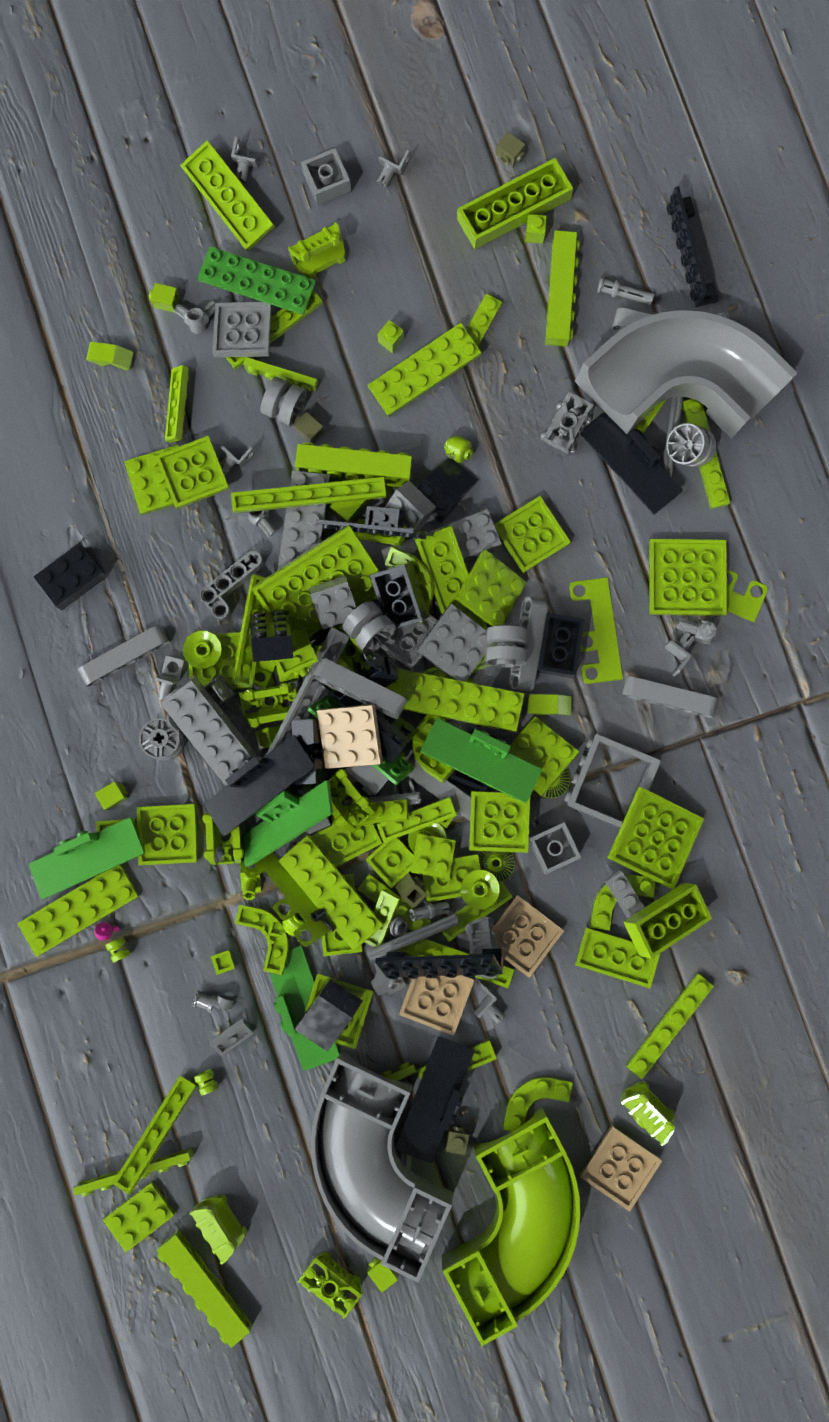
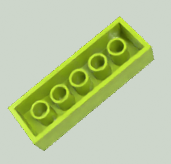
M553 158L457 209V220L475 250L525 224L528 214L542 215L571 200L573 187L557 159Z
M304 442L297 444L295 469L301 472L330 475L331 481L384 477L385 486L399 488L411 479L412 456H408L407 453L403 452L389 454L388 451L384 450L370 452L369 449L365 448L352 450V448L347 446L333 448V446L328 444L314 446L312 443Z

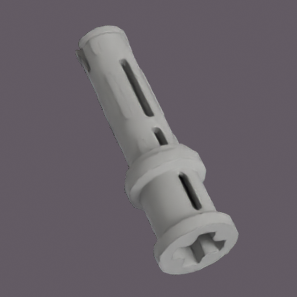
M604 276L600 277L596 293L610 294L613 298L620 296L651 305L654 293L621 285V282L618 280L614 282L604 279ZM627 292H631V293H634V294H638V295H641L642 297H639V296H636V295H632V294H629V293H627Z

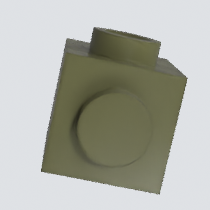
M507 132L497 144L495 155L504 164L514 167L525 156V144Z
M305 412L303 415L300 414L294 421L295 431L309 443L313 444L324 433L320 420L314 414L310 415Z
M410 873L395 885L400 897L413 908L428 895L423 888L424 882L418 876L414 878Z
M449 1126L445 1145L446 1152L466 1155L469 1132L465 1127Z

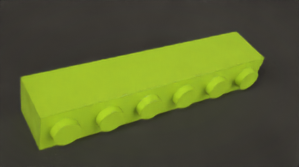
M554 231L545 345L567 347L569 340L573 338V329L570 328V322H574L575 311H571L572 304H575L576 299L573 287H576L577 275H574V269L578 267V257H575V252L579 251L580 240L576 239L577 232Z
M179 1229L161 1243L156 1250L159 1259L169 1266L171 1275L175 1279H179L184 1292L188 1296H192L197 1309L205 1313L209 1325L212 1328H216L220 1333L219 1336L222 1342L228 1344L230 1348L235 1346L250 1333L252 1328L251 1322Z

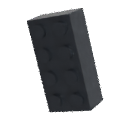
M276 609L269 613L256 611L250 614L253 662L294 658L289 611Z

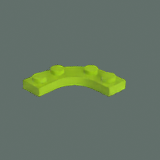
M392 546L385 565L391 567L413 560L429 610L433 600L434 589L428 569L414 555L396 546Z
M426 715L417 726L418 732L413 738L414 756L425 772L441 783H444L455 769L421 753L420 750L435 720L438 718L448 723V719Z
M625 875L637 895L654 897L656 881L644 876ZM606 884L602 886L594 899L590 928L610 931L612 911L617 901Z
M239 905L235 924L255 928L261 931L267 939L268 952L263 971L283 975L289 952L288 937L283 925L276 917L264 910Z
M548 1076L529 1079L511 1095L506 1108L503 1130L513 1132L525 1123L529 1106L536 1100L550 1098L569 1102L573 1082Z

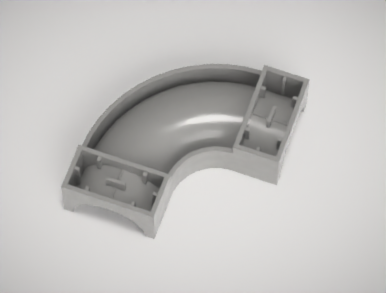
M679 310L650 315L621 329L583 363L575 382L626 434L651 413L660 402L672 397H688L704 404L708 408L705 413L732 439L798 373L767 342L747 327L719 315L700 311Z
M342 1051L337 1057L322 1090L312 1126L311 1157L318 1189L334 1220L357 1245L382 1260L381 1265L419 1283L452 1207L454 1192L410 1171L405 1167L397 1153L395 1130L414 1084L408 1081H395L374 1073L354 1061L350 1054Z

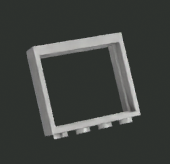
M595 734L593 738L589 737L586 743L588 750L586 755L582 754L578 765L581 768L579 773L575 772L571 783L574 785L572 790H568L564 799L566 801L565 806L621 828L622 821L575 802L598 743L648 762L639 786L647 790L651 787L661 760Z

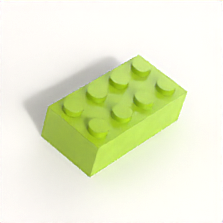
M682 883L623 921L639 956L652 959L710 921L712 917L697 885Z

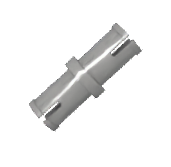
M447 901L436 904L427 903L423 907L410 909L409 912L413 913L410 914V918L414 922L424 918L432 919L436 915L449 913L450 909H446L450 908Z

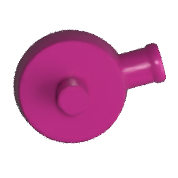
M101 922L96 925L94 934L99 940H108L113 932H119V926H111L107 922Z

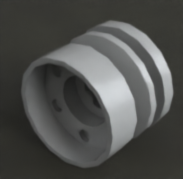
M155 718L148 721L142 727L139 734V744L148 756L161 761H169L178 757L183 751L185 735L182 730L176 732L166 719ZM160 735L164 736V739H162L161 741L162 743L157 741V739L160 738Z

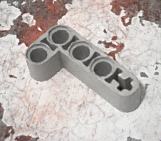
M256 551L248 552L201 590L200 598L219 621H226L231 617V609L223 599L263 568L264 561L261 555ZM254 558L258 563H252L251 559ZM244 564H246L250 568L249 571L247 570ZM238 569L244 570V574L241 577L235 576V572ZM223 581L229 582V586L226 589L220 588V584ZM208 593H214V598L211 601L205 600ZM225 607L226 613L221 616L217 615L218 609Z

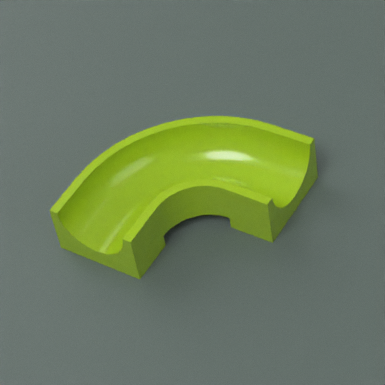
M542 1107L535 1111L530 1120L513 1132L491 1142H478L473 1145L475 1156L493 1191L496 1193V1211L491 1223L482 1233L441 1256L442 1271L481 1346L518 1326L517 1321L530 1314L544 1302L563 1277L576 1247L580 1224V1197L577 1181L567 1153Z

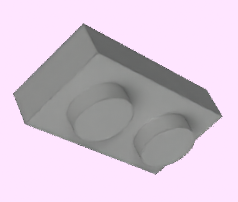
M241 1019L209 1042L211 1047L222 1057L254 1033L252 1028Z

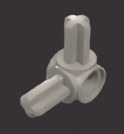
M209 302L202 309H188L182 304H177L174 312L184 319L185 324L190 327L193 333L199 334L206 330L209 317L215 313L216 302Z
M271 510L259 511L261 514L257 516L252 514L254 511L248 512L249 521L255 524V526H260L268 537L273 536L277 532V529L268 519L269 511Z
M681 619L678 623V630L693 634L695 640L700 643L711 644L717 631V625L708 621H700L696 624Z

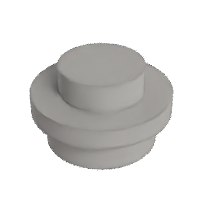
M396 917L390 923V933L394 936H402L407 930V922L402 917Z

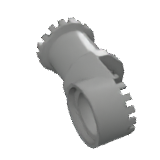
M197 990L194 996L196 999H193L192 1007L195 1008L197 1006L206 1009L209 1013H211L213 1007L221 1008V1010L225 1008L224 1011L226 1009L231 1011L234 1000L221 995L209 996Z

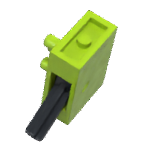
M331 627L324 630L321 628L311 636L306 628L292 634L294 658L274 660L282 678L291 673H294L296 676L301 675L302 677L308 674L306 667L318 662L315 646L326 639Z

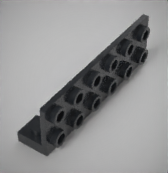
M679 186L675 187L667 204V213L672 218L671 227L672 231L676 233L677 249L681 251V264L686 270V283L691 288V301H694L695 307L717 303L719 298L714 282L705 284L688 218L695 215L691 196L682 198Z
M502 948L482 949V954L408 957L406 952H387L386 958H376L375 963L386 978L396 980L399 977L417 979L418 977L437 978V976H446L448 978H455L460 975H465L466 977H475L476 975L493 977L496 974H503L504 951Z

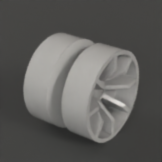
M275 376L264 393L260 412L270 418H275L278 415L279 422L291 427L302 411L307 390L295 384L289 388L288 381Z
M685 423L678 425L670 432L666 442V449L669 457L674 462L691 467H701L713 458L716 451V440L708 429Z
M367 601L358 606L343 623L344 631L352 639H356V644L362 651L364 647L376 651L390 639L396 629L395 624L386 615H382V610L373 601Z
M518 626L489 627L487 629L486 643L492 645V647L486 649V663L504 668L526 665L527 650L521 646L527 644L528 630Z

